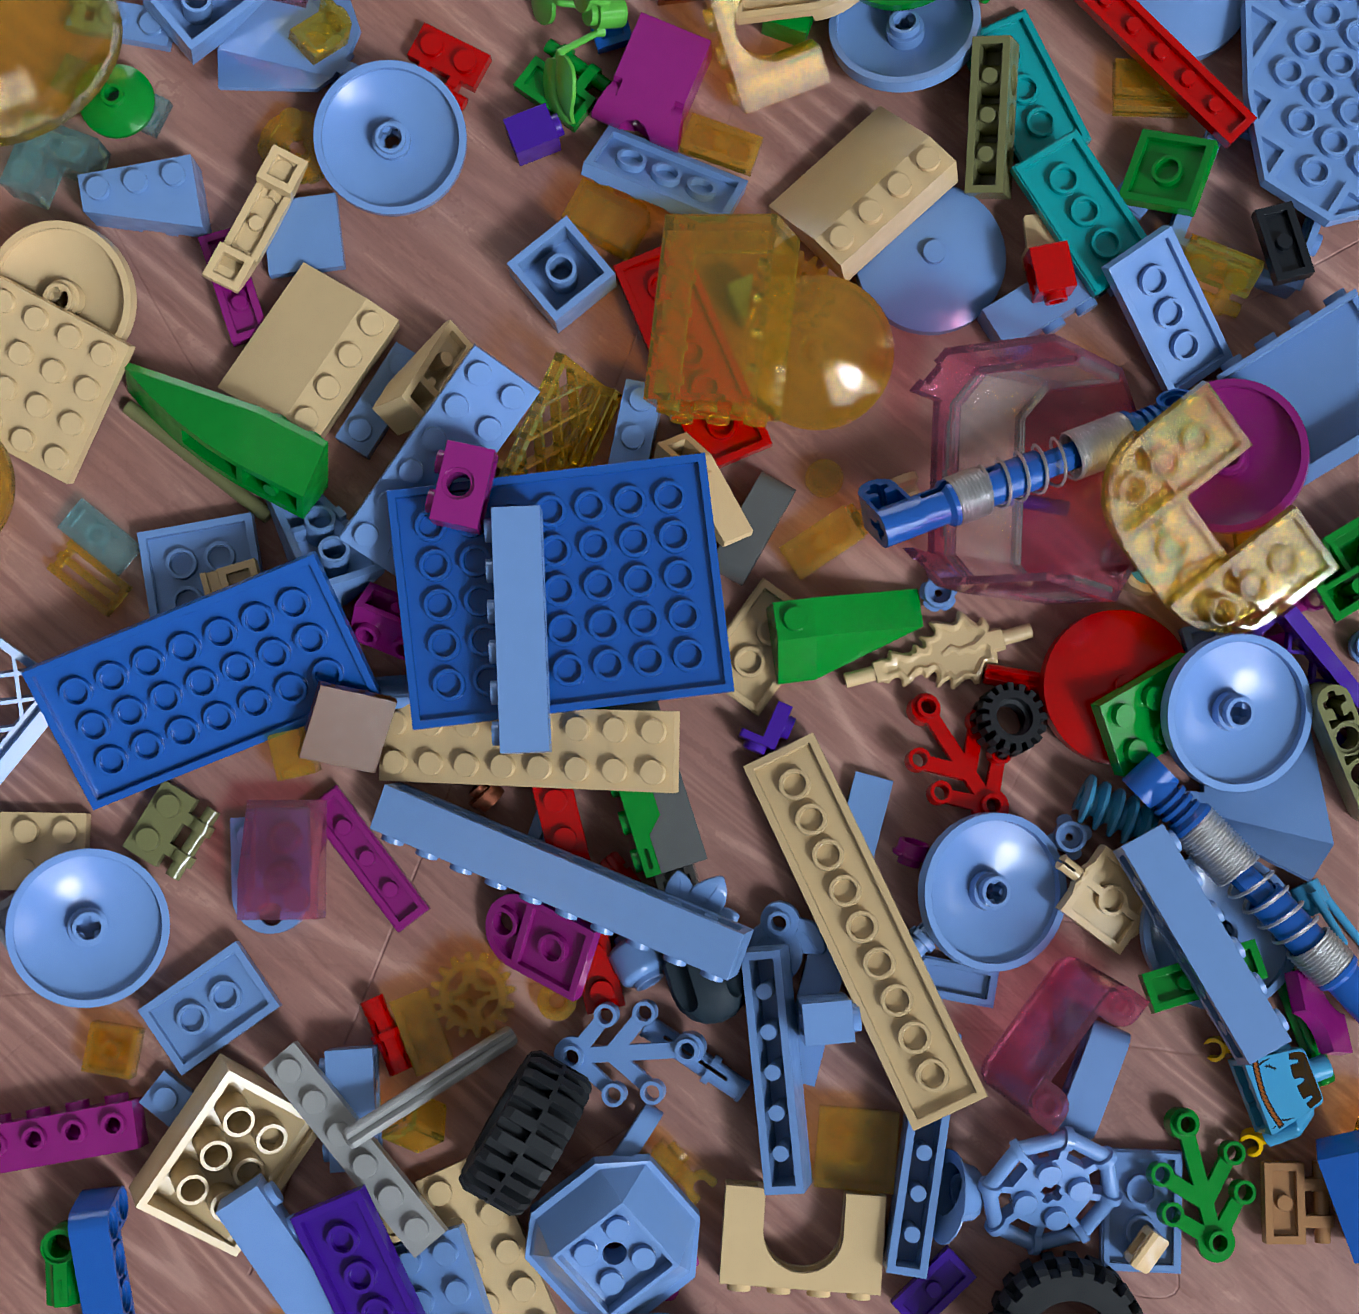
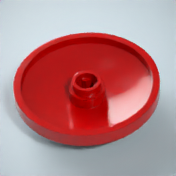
M1107 610L1076 620L1055 638L1042 663L1039 678V696L1044 704L1042 710L1047 712L1048 719L1046 721L1056 737L1073 753L1091 762L1111 765L1090 704L1176 654L1185 653L1184 649L1166 627L1156 620L1134 611Z

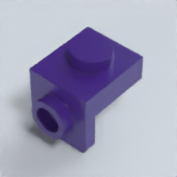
M778 701L763 736L741 728L738 737L745 740L743 747L761 755L765 754L766 749L773 752L780 737L787 740L796 721V718L789 716L793 706Z

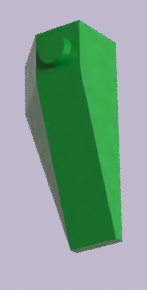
M918 589L812 597L773 602L766 608L777 685L816 680L923 627Z

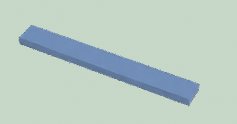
M855 771L847 803L874 857L893 781ZM826 943L824 954H807L796 996L839 992L842 978ZM795 999L803 1084L815 1087L825 1045L807 1047L804 1045L799 1035Z

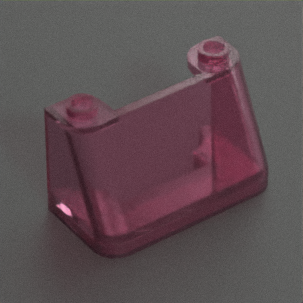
M1066 956L1060 958L1053 964L984 1058L981 1065L983 1081L1008 1102L1054 1135L1069 1111V1102L1066 1094L1051 1082L1098 1016L1112 1025L1125 1027L1131 1025L1139 1018L1149 1004V1001L1130 987L1077 957Z

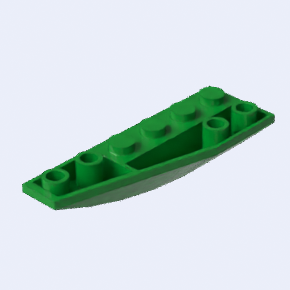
M128 363L125 366L128 392L146 413L178 444L205 465L236 485L302 519L306 517L328 488V441L324 440L318 433L310 430L307 431L291 423L283 415L272 413L260 406L132 363Z

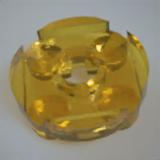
M289 107L273 117L263 128L257 145V151L262 163L273 144L290 152L289 146L291 143L304 141L305 153L303 155L300 153L294 154L308 161V166L300 185L306 183L312 185L322 180L325 176L318 164L313 142L316 115L308 111H300Z

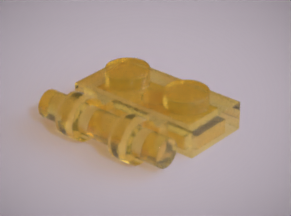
M1192 233L1183 252L1198 283L1201 281L1219 288L1216 294L1201 288L1212 313L1221 316L1223 313L1237 318L1242 304L1229 298L1234 294L1247 299L1263 271L1265 261Z

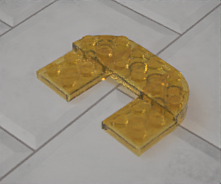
M1201 381L1141 430H1132L1119 443L1109 459L1104 472L1101 487L1102 511L1106 525L1117 544L1160 602L1172 614L1206 632L1245 633L1258 629L1277 618L1340 567L1300 510L1293 505H1289L1229 554L1226 553L1186 497L1253 444L1209 382Z

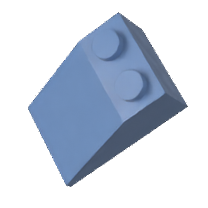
M143 0V5L194 65L221 45L266 0Z

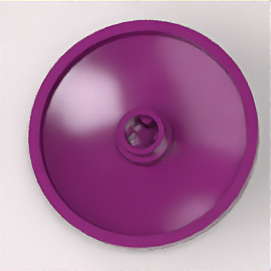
M1236 378L1219 379L1192 388L1190 391L1196 395L1197 435L1183 442H1168L1164 440L1150 446V473L1160 498L1174 504L1180 513L1181 520L1185 523L1210 533H1245L1274 521L1296 500L1306 481L1309 470V440L1299 414L1281 394L1255 381Z

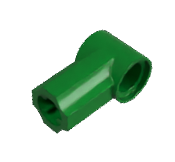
M68 1220L61 1221L44 1235L40 1244V1252L45 1260L47 1306H53L54 1308L81 1304L71 1250L60 1248L56 1241L58 1234L64 1235L69 1239Z

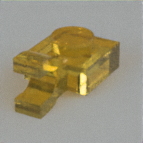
M662 1138L651 1148V1155L678 1184L680 1183L685 1188L687 1196L695 1205L701 1200V1196L693 1188L696 1181L705 1180L712 1188L718 1183V1179L707 1170L699 1169L692 1171L686 1163L690 1156L675 1140L668 1144Z

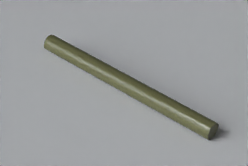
M129 401L124 406L122 412L253 513L262 522L266 523L271 519L272 516L266 504L248 490L236 485L205 465L183 448L139 405Z

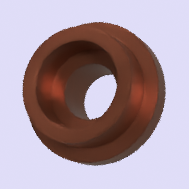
M474 785L469 792L473 797L469 805L473 809L478 807L484 813L501 798L505 790L501 786Z

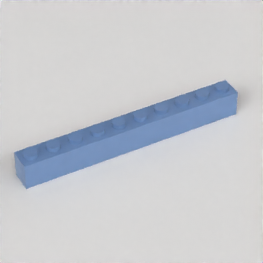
M402 782L384 785L370 829L382 834L381 839L385 842L398 846H403L404 843L416 848L415 853L420 857L429 860H438V858L450 863V869L461 874L472 875V872L485 877L484 883L500 890H506L507 887L520 892L519 898L535 905H541L542 902L555 907L554 912L566 919L577 920L579 917L590 922V928L604 935L616 933L626 937V943L631 947L643 951H649L650 948L664 954L663 959L681 967H685L686 964L701 969V976L714 982H723V979L728 981L738 975L754 929Z

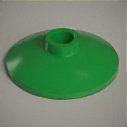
M113 64L96 70L87 78L80 91L79 108L86 124L97 134L113 139L127 138L140 132L152 118L155 109V93L149 80L139 70L128 65ZM119 92L116 100L108 101L107 98L111 93Z

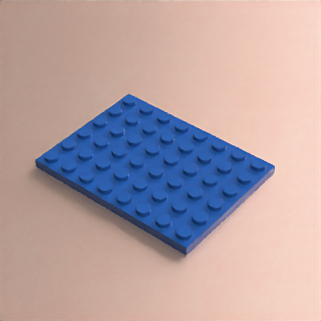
M705 453L494 478L485 519L491 518V507L540 505L543 511L550 714L734 692ZM471 481L452 483L450 493L455 496L466 494L470 489ZM437 485L386 491L413 730L499 720L498 705H491L490 681L497 680V664H490L488 650L489 640H496L495 624H488L487 599H494V583H487L485 569L486 559H493L492 543H485L484 524L482 533L479 535L434 525L430 521V513L425 512V504L429 489H436Z

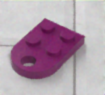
M512 891L498 898L488 910L485 922L487 940L497 958L510 968L572 1002L582 996L601 933L591 929V923L579 917L577 920H570L557 915L554 912L555 907L542 902L541 905H535L520 899V892ZM502 912L511 918L513 923L512 931L506 929L502 924Z

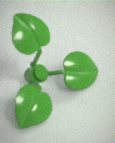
M530 0L533 15L541 25L553 23L557 5L560 7L576 8L578 12L582 13L584 24L594 29V31L557 49L555 58L550 57L545 61L543 71L545 98L553 113H557L559 119L567 124H576L574 119L576 72L571 59L565 54L596 37H605V29L623 28L628 19V9L625 0Z

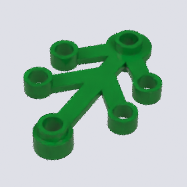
M1173 1107L1166 1112L1163 1125L1168 1135L1179 1139L1190 1183L1175 1175L1169 1164L1154 1161L1148 1165L1146 1178L1152 1185L1165 1187L1196 1206L1201 1223L1186 1216L1182 1206L1172 1201L1161 1202L1157 1207L1156 1215L1162 1224L1176 1227L1193 1237L1197 1251L1204 1259L1220 1263L1227 1260L1234 1251L1235 1236L1231 1229L1243 1205L1251 1204L1256 1198V1188L1253 1183L1243 1179H1235L1228 1187L1229 1198L1219 1216H1217L1214 1203L1233 1165H1239L1244 1161L1246 1151L1240 1142L1233 1140L1222 1141L1218 1146V1157L1207 1177L1196 1139V1134L1200 1127L1199 1118L1189 1108ZM1184 1117L1189 1119V1127L1186 1131H1183L1181 1128V1121ZM1233 1145L1236 1150V1154L1234 1158L1230 1160L1228 1158L1227 1151L1228 1148ZM1159 1167H1162L1164 1170V1178L1161 1181H1157L1155 1177V1172ZM1241 1185H1244L1246 1187V1195L1240 1199L1238 1189ZM1173 1207L1175 1216L1172 1220L1168 1221L1166 1211L1168 1208ZM1219 1235L1221 1237L1220 1246L1218 1249H1214L1213 1239Z

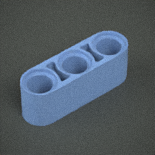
M1094 1018L1090 1019L1085 1027L1056 1103L1051 1120L1053 1127L1061 1129L1062 1126L1073 1127L1076 1133L1087 1139L1092 1140L1094 1138L1128 1051L1131 1039L1130 1033Z

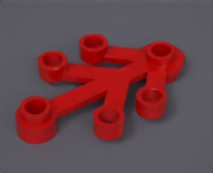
M920 693L912 698L906 707L909 720L917 726H927L949 760L930 756L926 749L917 747L906 754L904 759L906 768L913 773L925 771L961 780L970 791V793L952 790L948 782L939 780L928 786L926 790L927 800L935 806L947 804L971 810L972 815L990 812L987 809L986 802L987 800H992L996 806L995 812L1008 814L1009 803L1006 796L1001 792L1004 765L1011 758L1008 755L1001 760L995 756V753L990 754L986 752L989 766L984 784L977 773L981 746L976 740L982 736L980 733L972 734L971 731L975 724L970 722V715L975 710L969 712L964 719L967 731L964 750H962L940 717L941 706L938 699L929 693ZM922 702H927L930 705L931 714H927L922 710ZM914 754L921 756L923 760L921 767L914 764ZM935 787H940L944 791L943 800L935 796Z

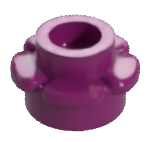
M901 836L897 846L892 848V852L898 856V863L912 868H919L921 862H924L930 846L921 840Z

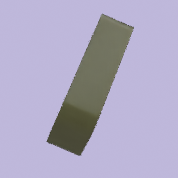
M1321 681L1314 682L1309 685L1313 708L1311 725L1346 810L1351 818L1359 822V777L1355 781L1351 777L1353 767L1359 763V714L1346 688L1337 684ZM1345 727L1347 732L1346 740L1341 745H1338L1336 740L1337 733L1341 728Z

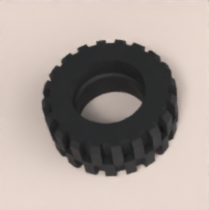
M541 1050L531 1051L508 1083L475 1141L459 1176L462 1188L509 1216L523 1214L524 1210L530 1206L532 1200L537 1196L542 1185L548 1179L583 1114L584 1107L589 1100V1094L592 1090L588 1077Z
M1069 1250L1063 1251V1257H1055L1052 1251L1040 1253L1041 1261L1032 1264L1031 1260L1027 1258L1019 1263L1021 1271L1016 1275L1009 1271L1002 1279L1003 1290H995L991 1300L993 1311L988 1313L1041 1314L1047 1308L1057 1303L1075 1301L1092 1306L1099 1314H1143L1127 1284L1121 1280L1117 1272L1110 1266H1102L1099 1259L1087 1254L1084 1259L1079 1258L1076 1251Z

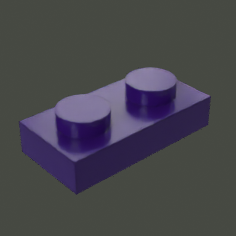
M946 1245L929 1262L927 1279L913 1277L890 1302L901 1314H940L977 1276Z

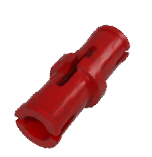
M380 994L360 1003L373 1034V1037L370 1039L373 1045L377 1044L389 1077L413 1067L400 1037V1033H402L400 1025H395L384 995Z

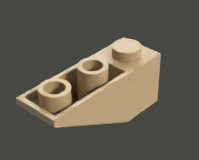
M687 432L657 443L654 459L705 453L715 537L722 547L752 535L753 529L714 458Z

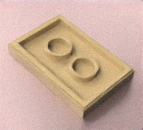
M762 578L727 627L734 692L725 694L757 717L780 687L776 681L766 608L773 602L794 600L764 578Z

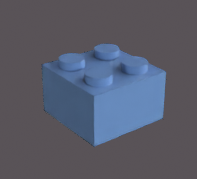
M567 215L507 262L511 278L557 333H560L617 287L615 272Z

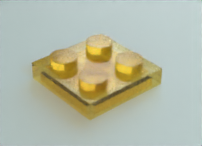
M819 1104L813 1186L893 1194L900 1113L890 1110Z

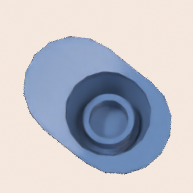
M945 1149L933 1238L940 1245L949 1244L957 1236L962 1223L973 1221L980 1215L983 1208L982 1193L977 1188L982 1174L975 1166L964 1163L960 1155L952 1149Z

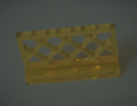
M556 352L539 387L540 393L533 401L498 477L528 474V469L535 465L536 473L591 466L620 403L622 394L614 388L603 385L567 355ZM565 368L567 384L559 387V378ZM568 395L569 409L562 413L561 398ZM550 405L551 419L543 423V413L546 406ZM552 430L553 444L545 448L544 434ZM533 440L535 454L527 458L526 450L529 443Z

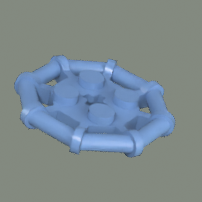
M1062 1126L1060 1131L1020 1141L1014 1138L1009 1142L1010 1147L987 1176L980 1177L977 1185L983 1198L986 1215L984 1228L992 1237L1000 1236L1027 1249L1029 1255H1040L1043 1250L1082 1241L1083 1244L1091 1240V1233L1113 1207L1120 1206L1123 1198L1122 1193L1118 1189L1115 1167L1117 1161L1116 1152L1110 1146H1101L1076 1133L1074 1128L1069 1126ZM1075 1150L1085 1155V1157L1079 1159L1068 1152ZM1048 1152L1049 1156L1039 1158L1037 1153ZM1020 1161L1021 1163L1016 1167L1012 1174L1009 1177H1007ZM1099 1169L1102 1185L1090 1184L1089 1174ZM1057 1184L1054 1191L1047 1194L1043 1193L1042 1189L1044 1187L1052 1188ZM1000 1194H1010V1203L1000 1208ZM1090 1200L1096 1201L1080 1221L1077 1215ZM1019 1218L1030 1224L1029 1231L1026 1232L1010 1223ZM1045 1228L1052 1230L1050 1232L1043 1233Z

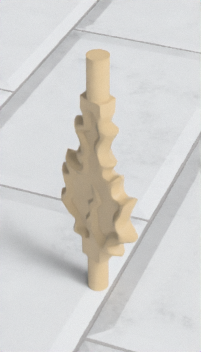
M957 611L955 621L952 623L928 622L934 634L932 636L919 637L923 646L913 645L912 651L907 653L889 650L887 658H880L872 662V666L843 673L847 688L875 680L877 683L884 682L889 684L894 678H900L902 686L905 687L915 677L923 675L924 678H928L933 672L937 676V688L950 680L951 689H955L967 679L972 680L974 684H979L986 665L998 664L997 652L1006 650V645L1033 638L1032 627L1030 623L1005 630L990 628L983 617L975 623L963 612Z

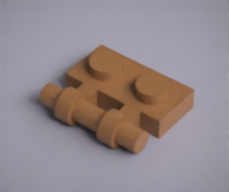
M1260 1160L1263 1243L1306 1245V1228H1314L1315 1243H1331V1228L1335 1227L1334 1214L1330 1213V1194L1317 1160L1312 1161L1313 1176L1309 1177L1304 1176V1163L1301 1161ZM1305 1191H1313L1314 1212L1306 1213Z

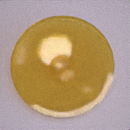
M829 275L801 276L786 281L772 289L752 310L741 338V369L751 394L759 405L773 417L783 423L801 429L827 430L837 428L856 420L866 413L885 390L894 362V340L891 327L879 304L869 293L856 284Z

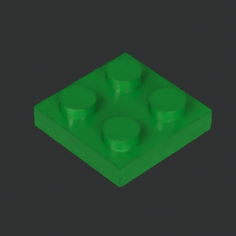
M1142 129L1119 194L1129 206L1194 217L1219 149L1217 140Z

